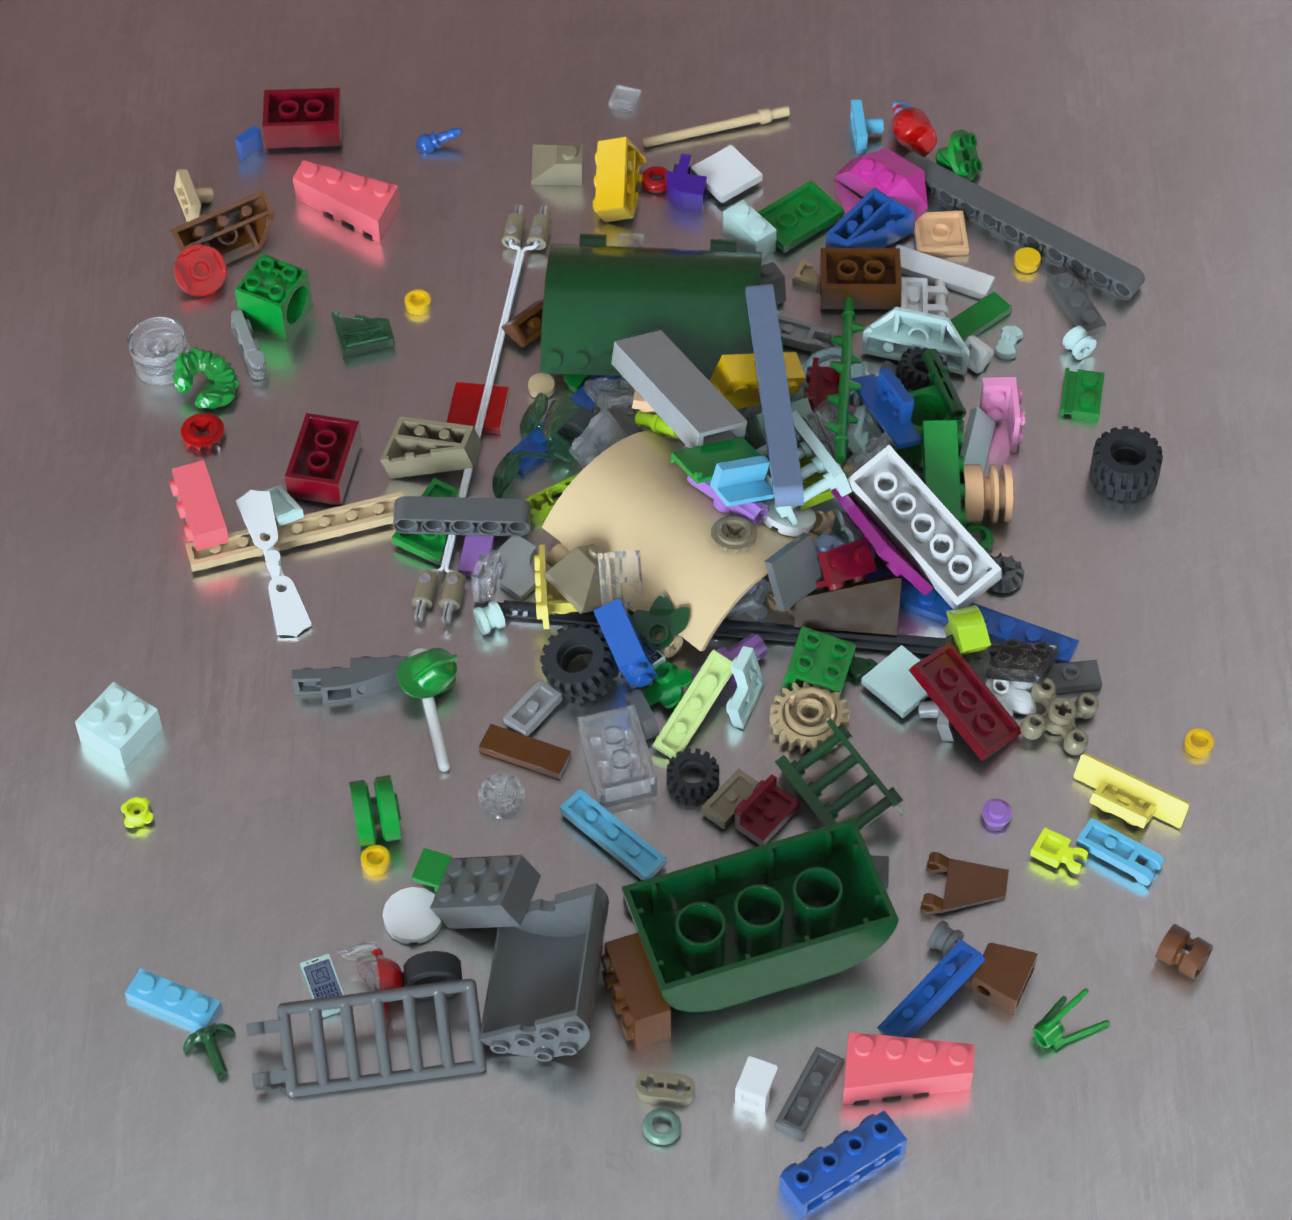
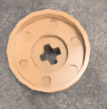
M980 464L964 465V472L960 473V483H965V500H961V510H966V523H981L984 510L989 511L992 523L997 522L999 510L1002 521L1011 522L1016 499L1015 481L1012 476L1011 465L1002 464L1000 476H998L997 465L991 464L988 477H984Z

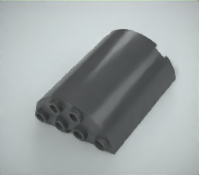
M594 883L555 894L554 901H545L543 899L531 901L520 927H498L479 1040L490 1046L493 1052L535 1057L540 1061H551L553 1057L575 1055L578 1050L588 1043L609 909V898L600 885Z

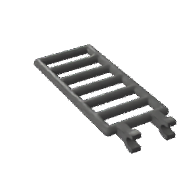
M470 978L281 1003L277 1007V1020L246 1024L247 1036L280 1032L284 1070L253 1073V1087L286 1083V1092L290 1097L479 1073L486 1069L484 1043L479 1040L481 1018L476 981ZM465 992L473 1061L454 1063L446 994ZM434 996L442 1065L423 1067L415 998ZM403 1000L411 1069L392 1071L384 1002ZM371 1004L380 1073L361 1075L353 1006ZM340 1008L348 1077L329 1079L322 1010ZM309 1012L317 1081L298 1084L290 1015Z

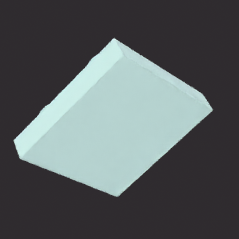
M902 645L861 678V684L902 718L914 710L920 701H924L929 697L909 672V669L921 660Z

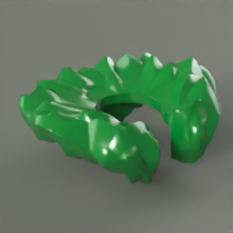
M197 347L190 349L185 354L180 353L175 362V373L172 376L173 384L181 395L187 394L191 390L194 376L199 372H202L207 378L214 381V386L211 389L203 390L198 394L195 401L197 408L215 409L228 405L234 399L235 390L238 388L240 381L237 380L238 376L235 375L234 368H231V364L226 362L225 357H220L218 353L213 354L211 350L205 351Z

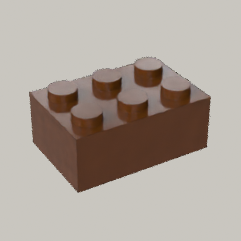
M821 248L820 309H844V299L846 297L854 298V309H893L900 307L902 290L900 248Z
M638 932L605 942V955L601 957L604 968L602 978L606 988H612L614 994L611 997L616 1014H622L624 1020L622 1030L626 1040H632L635 1050L670 1040L671 1009L662 997Z

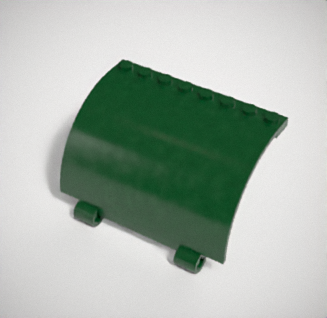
M580 234L579 245L551 244L544 288L540 373L622 376L611 364L614 341L661 330L697 369L710 380L722 355L754 354L747 309L746 286L761 284L762 252L737 251V240L711 239L710 250L607 246V235Z

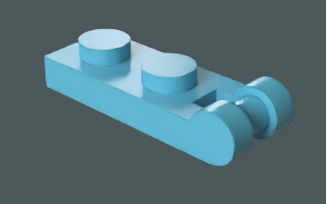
M1094 818L1090 819L1076 841L1078 847L1134 876L1143 885H1149L1154 879L1153 873L1155 870H1159L1165 862L1159 853ZM1141 859L1145 862V865L1137 863V860Z

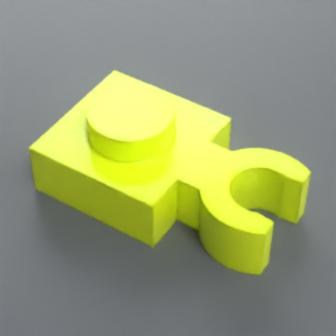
M1044 827L1031 849L1030 856L1055 868H1058L1062 862L1066 864L1071 872L1079 873L1081 864L1075 862L1074 859H1081L1086 862L1088 852L1083 848H1070L1071 839Z

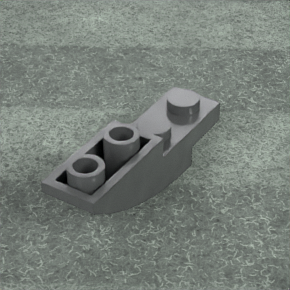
M391 655L389 657L363 656L360 658H350V668L292 670L294 694H322L323 704L341 703L369 697L399 684L397 669L400 663L407 659L408 656Z

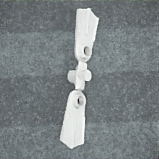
M250 490L244 496L237 499L236 504L254 544L261 549H265L263 550L265 563L272 578L268 589L277 635L297 637L312 624L293 581L283 574L280 553L273 547L278 541V532L270 492ZM263 535H269L271 537L268 541H262L260 539ZM279 586L287 588L284 592H278L276 589Z

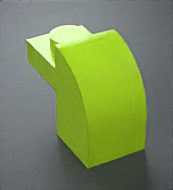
M976 605L946 611L949 621L944 626L946 638L953 637L955 648L961 655L986 650L991 646L984 618Z

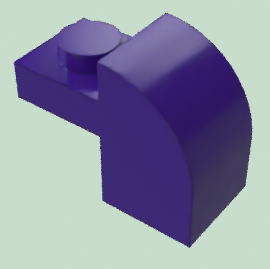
M681 154L679 164H674L673 172L666 171L667 199L678 209L702 213L707 195V177L692 175L691 155Z

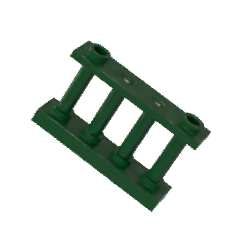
M831 718L826 722L834 733L803 758L790 763L786 756L783 755L775 761L824 826L837 823L835 819L839 817L838 813L874 785L878 787L885 797L855 819L860 831L891 806L894 807L900 816L905 814V811L900 806V803L904 801L894 787H891L889 790L885 787L849 742L852 735L842 723L837 727ZM842 742L850 752V755L814 783L811 781L807 784L802 778L806 774L805 770ZM859 764L867 776L830 804L828 802L823 805L818 799L823 795L821 792L855 765Z

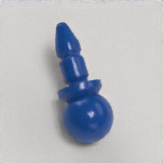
M449 129L439 134L435 131L431 135L422 134L416 141V147L421 153H431L435 148H441V143L455 139L462 133V129Z

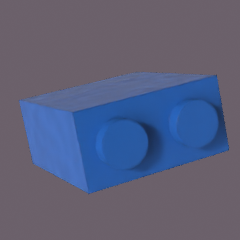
M620 598L593 610L617 666L631 688H641L649 685L658 675L634 626L633 619Z

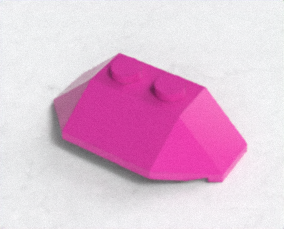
M886 147L852 158L834 175L836 180L862 196H865L870 190L875 188L915 211V221L928 209L924 170Z

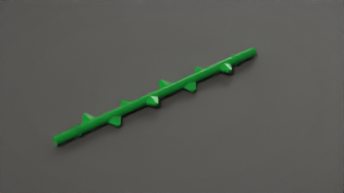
M852 297L844 299V312L841 316L843 320L842 335L831 337V342L841 347V362L831 361L830 366L840 373L839 394L828 395L827 401L837 405L838 411L837 422L828 421L826 426L836 433L834 438L835 462L838 464L846 461V451L849 444V439L847 438L848 424L858 423V418L849 412L850 391L861 390V384L851 380V364H860L862 361L852 352L853 333L863 332L864 326L854 322L856 319L854 313L855 300Z

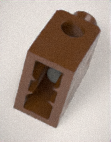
M988 943L983 953L985 961L973 973L971 991L1014 1016L1035 970L1038 954L996 943Z

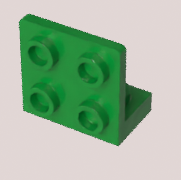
M802 626L780 690L786 688L792 691V683L801 684L803 680L840 693L856 645Z

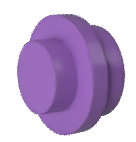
M991 799L983 805L982 817L989 826L999 828L1010 821L1012 809L1006 801Z

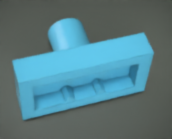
M861 99L851 100L850 121L856 155L866 154L867 134L883 133V118L865 119Z

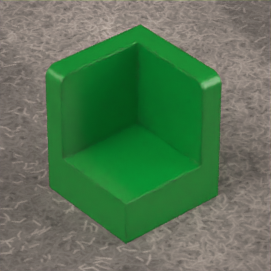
M424 848L412 874V880L434 887L436 895L452 856Z

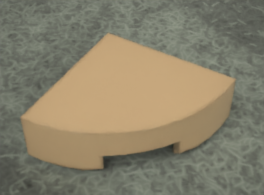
M802 260L793 276L792 284L817 291L819 276L813 269V265Z

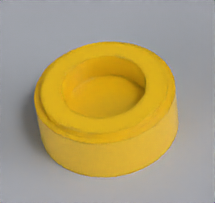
M1030 247L1017 250L1014 257L1015 268L1023 273L1035 272L1040 266V253Z
M416 289L406 294L404 299L405 308L410 314L423 315L431 309V297L428 292Z
M1195 728L1187 732L1184 739V749L1187 754L1194 758H1205L1213 750L1214 738L1209 731Z
M371 845L365 848L361 854L363 870L373 876L386 873L391 866L389 850L382 845Z

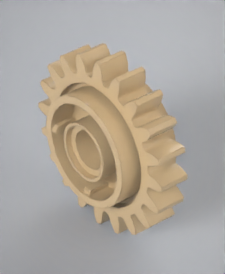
M806 681L803 682V687L799 688L794 682L792 683V691L782 688V697L775 695L774 705L770 706L769 724L773 726L772 734L779 735L780 744L789 741L790 751L799 746L800 754H803L806 748H810L812 751L834 733L826 722L830 718L837 727L842 723L849 730L850 709H847L846 699L840 700V693L838 692L831 694L829 689H820V686L815 684L813 687H810Z

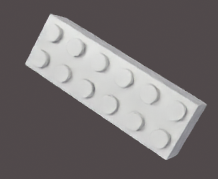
M890 445L847 479L852 490L850 492L852 497L953 610L969 606L1001 579V568Z

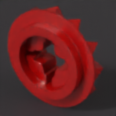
M210 413L195 414L185 420L181 427L182 440L187 443L189 448L194 446L199 451L202 447H208L211 450L212 445L220 444L221 437L225 436L222 420ZM208 430V434H207V435H206V434H201L200 436L198 435V431L204 432V431Z

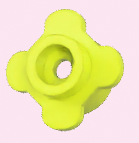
M134 797L122 804L121 811L125 814L126 819L124 823L127 827L133 828L136 824L143 822L148 824L153 820V814L149 812L148 808L150 801L147 798Z

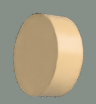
M534 374L528 380V392L535 399L544 400L550 398L555 392V381L549 374Z

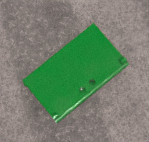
M743 437L674 451L671 453L670 462L677 463L696 484L712 480L717 463L761 455Z

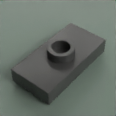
M1097 659L1040 665L1039 667L1040 678L1047 677L1051 679L1056 685V693L1101 689L1102 687Z

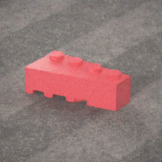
M849 1032L842 1106L852 1105L854 1101L861 1100L876 1102L882 1101V1098L900 1096L901 1098L913 1097V1094L929 1092L931 1095L970 1090L975 1044Z

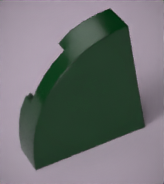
M853 655L847 674L856 684L878 663L870 658L867 660Z

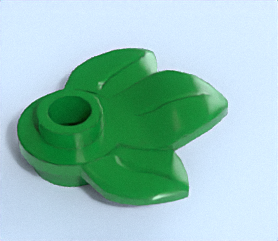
M665 662L655 669L658 677L654 679V683L644 693L649 707L659 701L666 708L676 706L682 699L683 687L693 681V674L689 669H679L677 665Z

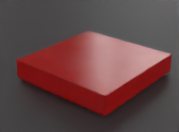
M456 382L447 417L448 423L469 425L475 428L485 384ZM493 385L481 433L501 434L510 393L509 387Z

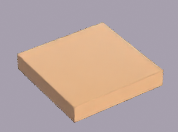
M963 210L924 212L914 222L913 236L916 251L934 257L969 255Z

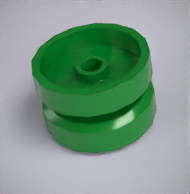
M391 775L375 778L373 782L375 797H370L368 784L365 780L349 782L360 847L375 845L377 841L375 825H381L382 836L386 842L402 840L399 824L401 820L397 793H394Z

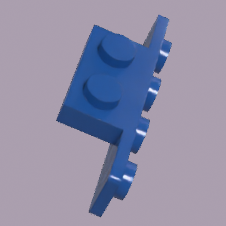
M890 368L879 370L878 378L875 374L851 378V380L861 384V390H856L855 392L896 448L921 444L922 437L910 423L912 410L915 408L914 398L906 391L901 380L894 375Z

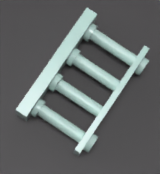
M796 410L792 412L796 442H801L799 444L800 447L797 448L799 460L805 456L806 458H813L810 464L801 468L802 481L817 472L818 474L824 473L823 479L803 490L804 502L829 488L831 490L836 488L842 497L852 492L842 469ZM766 444L756 449L761 456H768ZM769 466L765 481L773 490ZM797 506L776 508L781 518L787 517L792 525L798 523L792 510Z

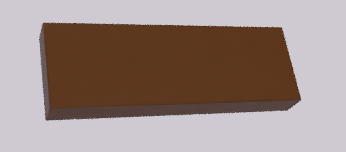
M490 724L479 745V752L557 779L561 778L571 758L570 750Z

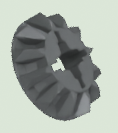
M1001 553L996 557L989 555L1006 572L1004 579H1000L989 590L998 593H1008L1016 590L1024 580V570L1022 569L1021 561H1015L1012 555L1010 557H1005Z

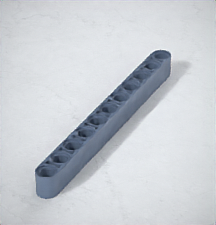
M773 284L746 286L747 309L775 507L804 505L803 482Z

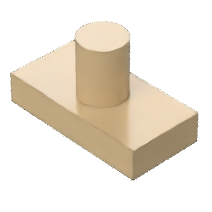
M177 170L174 190L186 221L189 222L199 217L201 203L213 202V191L211 187L194 188L188 170Z

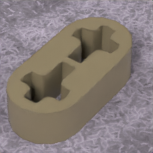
M645 1071L637 1077L636 1095L642 1102L649 1104L685 1107L694 1100L695 1083L689 1076L683 1074ZM648 1082L654 1083L652 1092L646 1091L645 1087H647ZM679 1086H685L683 1095H677Z

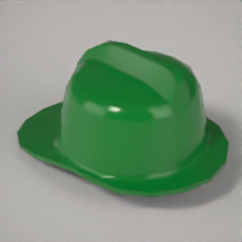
M431 648L405 659L397 669V680L400 687L405 693L418 699L430 698L448 691L454 686L456 681V661L458 660V655H451V653L442 648Z

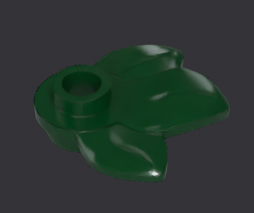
M661 594L653 602L649 612L635 610L633 623L636 630L645 635L646 642L651 648L663 650L671 645L675 635L686 629L690 620V610L688 607H681L675 610L672 602L664 594ZM659 633H665L662 640H656V636Z

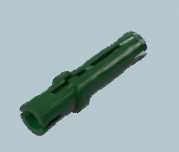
M936 349L926 350L922 354V360L929 371L928 377L930 382L935 384L950 419H962L967 412L949 377L950 371L948 367L943 365Z

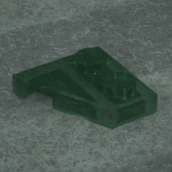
M331 312L343 357L395 346V338L389 319L368 318L367 316L356 314L355 318L340 317V312Z

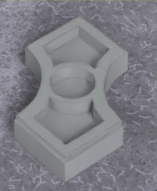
M511 536L497 550L498 558L506 566V573L500 581V588L517 600L523 601L535 590V574L531 570L530 565L534 555L537 553V548L521 536Z

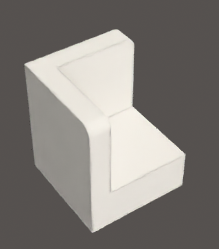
M749 1056L736 1086L735 1102L765 1112L769 1103L770 1088L778 1071L777 1065Z

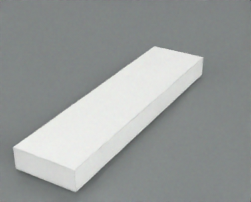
M898 244L896 248H900L902 274L914 278H928V282L935 284L938 280H943L947 289L980 300L989 294L994 285V276Z

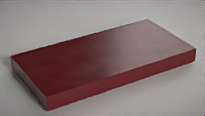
M948 642L909 669V672L981 761H984L1021 735L1019 725L951 642Z

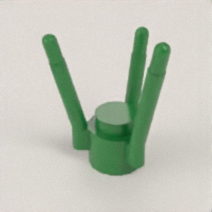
M1083 989L1060 1010L1067 1001V997L1062 996L1043 1019L1034 1025L1032 1033L1041 1046L1048 1049L1053 1045L1058 1050L1064 1044L1098 1031L1110 1024L1108 1020L1062 1037L1065 1028L1060 1020L1089 993L1088 989Z

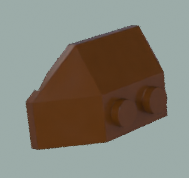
M263 189L172 228L170 232L180 253L188 246L204 244L218 250L227 265L262 249L276 212Z

